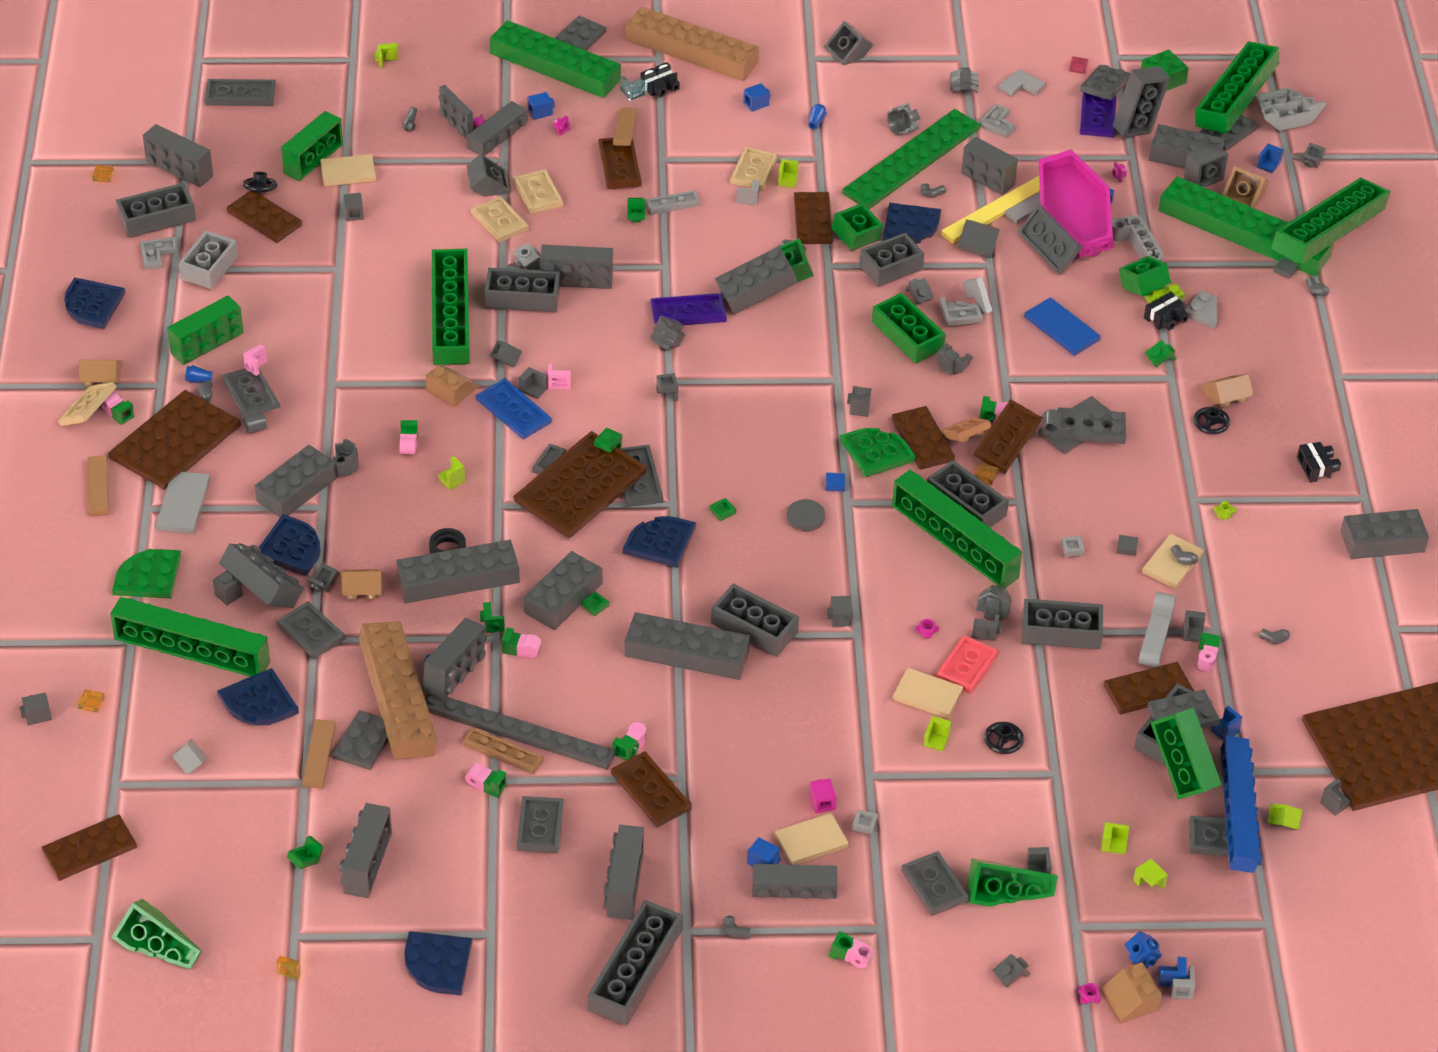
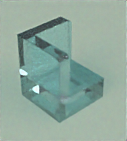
M622 76L620 77V90L631 101L645 96V82L643 79H639L630 83Z

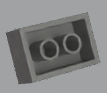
M975 137L964 146L961 173L1003 196L1015 186L1018 159Z
M905 232L860 249L859 266L877 286H881L922 270L925 253Z

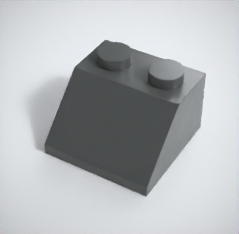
M843 21L824 47L845 66L864 58L874 44L855 26Z
M1203 147L1189 152L1184 179L1202 187H1207L1224 180L1228 153Z
M480 153L467 165L470 188L473 192L479 193L483 197L510 193L506 169Z

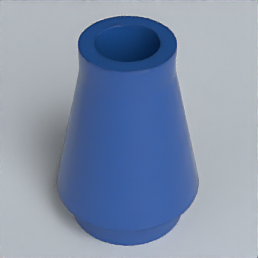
M815 104L811 108L808 123L811 129H817L826 117L827 109L825 106Z
M194 365L187 366L185 381L200 383L207 379L212 380L213 372Z

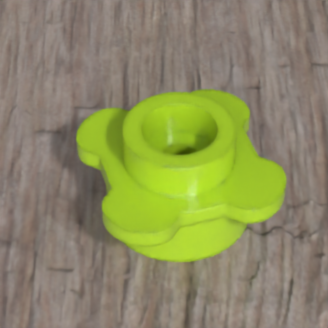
M1222 501L1220 505L1214 506V512H1217V516L1223 520L1230 519L1232 514H1235L1237 511L1228 501Z

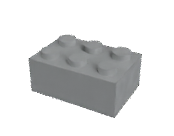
M205 230L178 263L180 279L213 289L238 258L237 240Z

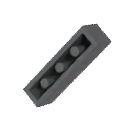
M513 101L509 102L467 135L468 149L477 154L481 153L484 156L491 152L518 129L526 125L528 122L527 109Z
M753 864L752 897L837 899V866Z

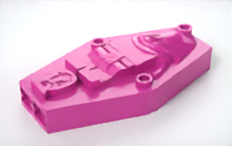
M1072 149L1038 159L1041 206L1082 246V249L1077 254L1079 258L1086 256L1095 257L1099 255V252L1114 248L1110 189L1108 185Z

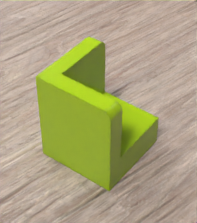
M781 159L778 186L796 187L798 161Z
M455 456L450 458L451 468L439 474V480L449 490L465 482V466Z
M932 716L925 732L924 746L943 751L950 736L952 721Z
M1271 803L1267 823L1298 830L1302 809Z
M1105 822L1101 851L1126 854L1130 827L1128 825Z
M1149 859L1135 869L1133 881L1138 886L1147 882L1152 887L1158 884L1161 888L1166 887L1168 874L1156 862Z

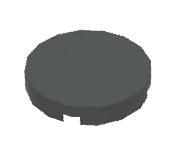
M798 500L792 503L787 511L788 523L793 528H799L806 532L820 528L825 519L824 508L813 500Z

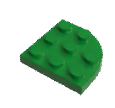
M863 428L840 435L841 443L864 477L915 462L916 456L908 444L893 432L889 434L880 431V428Z
M147 549L131 556L122 563L116 573L112 588L113 595L171 599L180 564L181 550Z

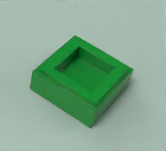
M726 498L710 505V511L720 521L736 514V508Z
M595 591L581 601V606L596 616L609 606V601Z

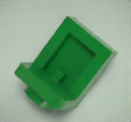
M627 198L628 220H631V222L645 220V198Z
M1160 340L1145 352L1155 367H1158L1169 357L1173 361L1177 359L1173 354L1176 352L1170 343L1166 345L1163 340Z
M606 427L594 440V446L611 453L615 447L619 449L622 447V434Z
M483 602V610L480 611V622H484L486 633L504 632V616L492 617L491 602Z
M308 836L304 846L288 851L287 858L296 867L303 869L318 864L324 847L312 836Z

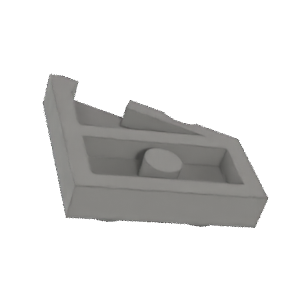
M1200 290L1185 311L1189 314L1188 318L1215 329L1217 325V298Z
M940 297L939 303L947 326L982 323L983 317L979 305L967 304L956 300V303L947 302L946 298Z

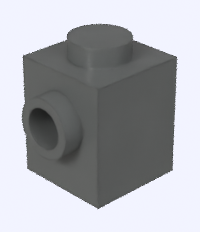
M853 386L852 393H848L847 404H851L850 415L868 417L872 388Z
M226 570L213 579L214 594L228 606L242 596V583Z
M831 596L830 607L827 608L828 619L832 620V627L852 626L853 610L851 596Z
M46 692L22 698L23 706L19 708L21 717L26 718L28 725L52 720Z

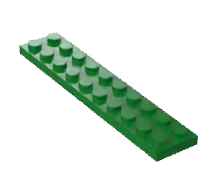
M953 109L844 187L842 194L858 204L863 203L868 209H871L980 129V123Z

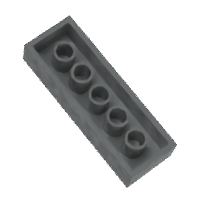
M511 539L396 560L397 576L405 604L520 583L519 565Z
M638 612L634 613L625 638V657L737 680L741 678L750 648V635Z
M647 900L643 901L588 994V1011L623 1025H628L683 930V914Z

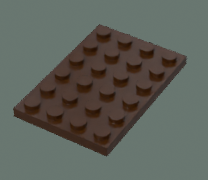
M184 390L108 452L111 460L165 490L169 482L177 475L188 471L240 427L241 420L193 393Z
M593 431L585 435L513 496L516 503L569 539L647 473L646 466L619 448L615 447L609 453L594 446V440L599 435Z

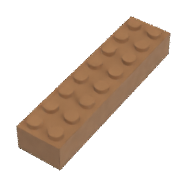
M642 6L626 24V41L742 81L746 79L759 62V47Z
M401 621L362 623L358 640L380 714L384 720L386 734L394 759L434 756L437 736Z

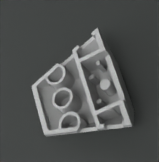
M1289 88L1257 94L1264 119L1279 131L1310 125L1326 106V102H1315L1313 97L1305 98L1302 93Z

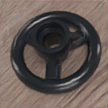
M262 171L254 172L253 177L243 181V187L254 192H268L276 189L278 186L275 180L267 178V173Z
M1203 407L1196 411L1193 417L1195 426L1207 434L1223 433L1230 426L1228 414L1217 407ZM1201 414L1206 418L1204 426L1199 422ZM1224 424L1221 428L1210 429L1212 425Z
M996 722L985 730L984 741L996 753L1011 754L1022 747L1024 735L1015 724ZM992 731L998 736L997 745H994L990 740ZM1018 740L1013 747L1003 748L1005 743Z

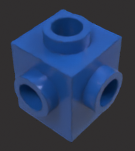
M1141 931L1124 944L1130 954V960L1135 965L1143 963L1145 968H1149L1163 956L1159 950V943L1151 935Z

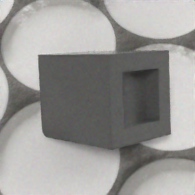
M361 193L344 194L346 221L364 220Z
M497 340L489 357L515 367L522 351L504 341Z
M528 367L519 377V390L533 398L538 399L548 389L547 375Z
M675 373L656 375L657 393L672 392L674 401H678V383Z
M1186 610L1182 641L1200 642L1205 623V612Z
M1336 779L1324 788L1320 802L1335 816L1349 807L1351 802L1339 791L1341 785L1339 779Z
M1049 847L1028 848L1027 869L1051 873L1052 865Z

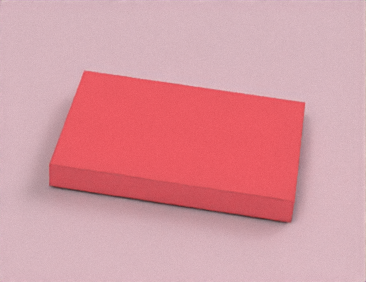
M964 635L938 670L936 677L963 686V690L971 694L999 655V650Z

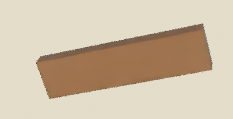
M621 107L613 145H631L638 108Z
M107 455L88 457L89 516L109 515Z
M315 719L302 781L303 787L322 789L324 787L336 726L334 720Z
M474 727L469 730L462 740V745L533 775L543 762L542 755Z

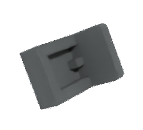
M1309 143L1305 153L1301 155L1302 163L1310 168H1318L1326 148Z
M915 278L909 281V285L905 288L906 292H911L916 305L934 298L925 278L921 280Z
M321 563L313 578L308 576L307 580L311 583L310 587L318 592L323 590L328 593L340 572Z
M995 615L994 622L974 619L972 637L995 641L996 635L1001 634L1002 622H999L1000 615Z
M1012 953L992 970L1007 988L1021 975L1024 974L1027 977L1030 975L1026 969L1029 966L1021 956L1019 958L1015 957Z

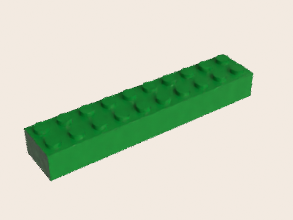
M1177 176L1161 194L1159 212L1274 260L1280 261L1282 258L1294 262L1291 258L1279 255L1271 249L1276 230L1289 222ZM1333 244L1304 263H1297V269L1316 277L1330 259Z
M1360 177L1276 230L1271 249L1279 255L1287 256L1294 262L1302 264L1385 210L1391 191Z

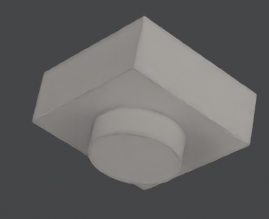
M1080 536L1061 538V546L1065 557L1084 555V547Z
M858 810L852 830L872 835L878 814Z

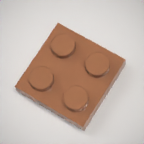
M970 417L940 431L944 438L951 441L965 442L970 439V436L984 434L986 429L991 428L989 420Z

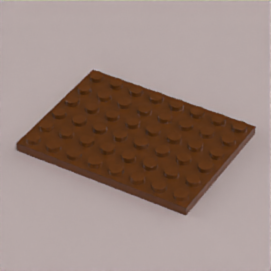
M1438 682L1303 715L1302 721L1335 780L1339 779L1341 781L1340 788L1344 796L1351 801L1350 806L1353 811L1438 790Z

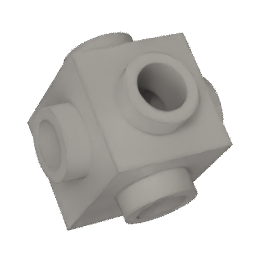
M526 243L513 252L516 257L514 261L520 269L522 267L524 270H537L540 268L539 256L541 254L535 246L532 248L529 243Z

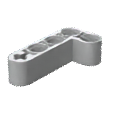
M1130 215L1112 220L1113 241L1130 240L1140 259L1150 256L1163 261V252L1142 217Z
M1156 592L1138 664L1154 668L1159 666L1173 615L1176 595Z

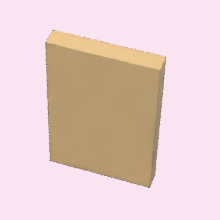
M745 147L730 178V184L751 188L753 180L760 181V190L763 191L777 162L778 154Z
M372 154L320 159L324 186L376 181Z
M546 169L513 177V182L530 214L563 206V200Z
M501 196L471 208V214L498 243L529 230V225Z
M114 382L89 386L58 419L59 424L65 426L86 422L117 388Z
M1170 534L1143 567L1142 573L1176 589L1196 564H1180L1173 555L1171 548L1174 545H1179L1182 551L1196 554L1198 561L1204 555V549Z
M907 668L893 694V700L949 719L963 692V686Z
M832 813L777 830L774 834L790 865H798L848 848L849 845Z

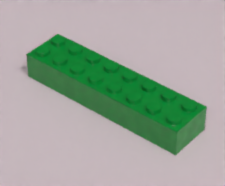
M509 20L489 38L490 54L601 98H605L621 81V64Z
M1247 41L1195 109V127L1218 131L1219 133H1228L1279 65V47Z
M467 248L432 249L433 365L470 364Z
M911 469L894 480L893 508L997 586L1006 588L1019 578L1022 551L1018 547L1012 545L1003 536L997 534L989 526L978 520L976 516L970 514L961 505L955 503Z
M121 596L110 613L114 640L249 677L266 671L270 664L267 636L260 633L249 632L241 628L227 626L223 623H216L204 618L194 617L186 613L172 611L168 608L157 607Z

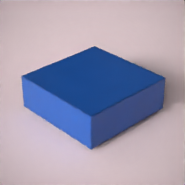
M826 473V491L845 492V473Z

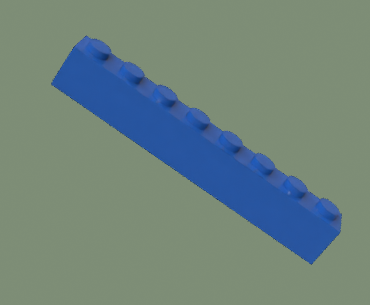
M1225 735L1220 748L1229 868L1230 870L1255 873L1257 865H1261L1262 853H1259L1261 838L1258 837L1259 822H1256L1258 807H1255L1257 793L1254 792L1255 777H1252L1254 763L1251 762L1253 749L1250 748L1249 739Z

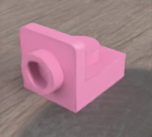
M261 344L243 354L244 367L255 375L260 374L259 366L267 362L266 349Z
M549 364L548 370H545L548 389H571V370H552V364Z

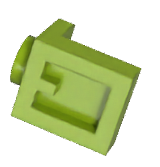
M397 43L377 45V52H374L375 62H379V68L383 67V61L398 60Z

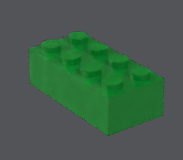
M324 111L288 142L284 143L281 147L283 174L300 182L321 164L320 159H327L343 145L341 118Z
M902 292L873 306L872 323L915 364L937 354L940 348L945 345L946 334Z
M227 295L168 326L171 354L182 365H185L243 334L241 307Z
M1194 707L1150 722L1178 800L1222 785Z

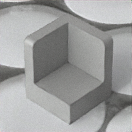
M753 180L751 189L737 188L736 203L757 205L760 181Z
M193 739L185 743L172 755L186 774H190L207 759V756Z
M1189 966L1187 979H1173L1172 986L1170 987L1171 998L1193 999L1195 990L1194 966Z

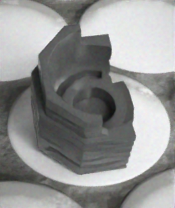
M962 67L950 73V91H953V94L960 90H972L978 93V74L971 71L970 67Z
M909 103L892 108V110L887 112L890 130L895 135H903L919 129L917 120H920L917 109L911 110Z
M660 316L653 328L650 339L658 346L670 351L672 346L679 347L686 334L681 331L684 325L678 322V320Z
M947 343L940 348L936 357V362L942 371L950 375L963 372L973 360V356L968 353L965 357H959V354L953 351L952 346H949Z
M343 439V443L335 444L336 457L332 459L336 462L337 476L351 475L359 468L358 452L355 443L348 439Z
M992 585L980 593L976 611L985 612L984 618L995 620L996 614H999V617L1007 618L1012 601L1011 596L1004 587Z

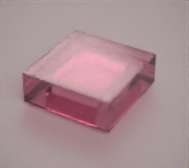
M1072 56L1069 71L1086 74L1089 59Z

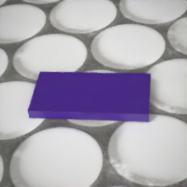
M1083 92L1080 135L1114 138L1113 123L1115 120L1117 94L1112 100Z
M722 293L651 298L654 326L660 316L678 320L682 325L722 323L727 320Z

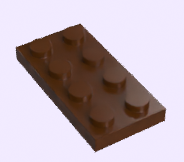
M633 137L630 146L613 145V138L598 139L607 189L640 187L641 176Z
M254 191L247 192L227 206L229 214L276 243H279L302 226L301 219Z
M794 192L797 239L800 238L802 244H832L829 192Z
M1010 399L975 450L973 456L1006 474L1043 417Z
M927 406L892 414V421L902 439L916 456L915 462L920 470L946 464L952 460L955 461L954 453Z
M1178 662L1105 680L1104 687L1120 715L1147 708L1148 702L1166 698L1177 683L1194 692Z
M646 751L611 768L613 777L657 828L691 810L692 804Z
M120 814L44 845L42 846V851L58 880L61 881L137 848V844Z

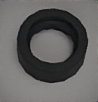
M453 528L439 529L432 534L429 540L430 554L443 552V550L437 548V545L443 542L458 544L459 546L456 549L466 547L464 535L459 530Z

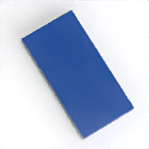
M1051 297L1024 314L1027 320L1074 356L1100 341L1101 335Z
M505 378L476 395L477 401L523 440L552 423V418Z

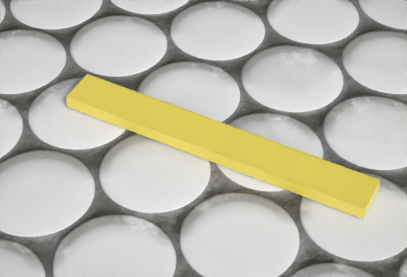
M1039 176L943 229L941 235L954 244L960 240L966 219L988 225L1004 216L1006 210L1040 192Z

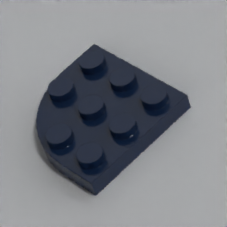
M889 203L882 241L905 232L916 244L921 243V240L927 237L931 238L938 230L941 209Z
M74 277L64 296L66 311L72 319L80 324L104 329L124 297L125 288Z
M282 514L259 546L261 553L271 557L275 565L306 576L316 564L321 551L320 540L315 529L304 521Z
M671 516L654 517V520L646 523L643 521L629 534L623 547V554L678 568L696 529V522Z
M272 668L217 691L218 697L227 711L234 718L244 723L271 725L299 713L297 705Z
M409 931L404 952L405 966L408 974L417 981L419 986L426 990L462 996L473 943L472 938Z

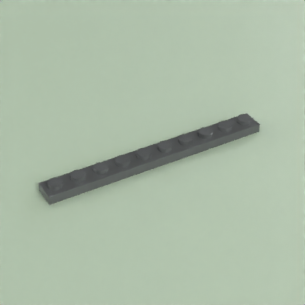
M429 694L425 697L428 711L431 714L607 770L615 756V750L450 697H446L444 701Z

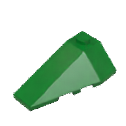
M800 238L780 247L791 265L798 282L814 276Z
M971 858L968 874L969 903L991 907L997 906V904L1051 897L1055 894L1058 875Z
M144 899L131 904L111 937L130 951L147 954L146 956L166 960V962L188 969L193 967L202 952L165 915Z

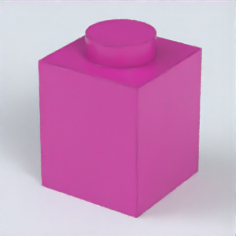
M831 779L811 781L809 795L815 813L835 810L836 794Z

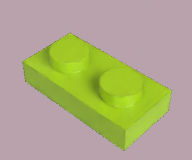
M1175 283L1165 286L1161 290L1150 292L1149 295L1145 296V299L1150 303L1172 292L1180 300H1184L1185 293Z

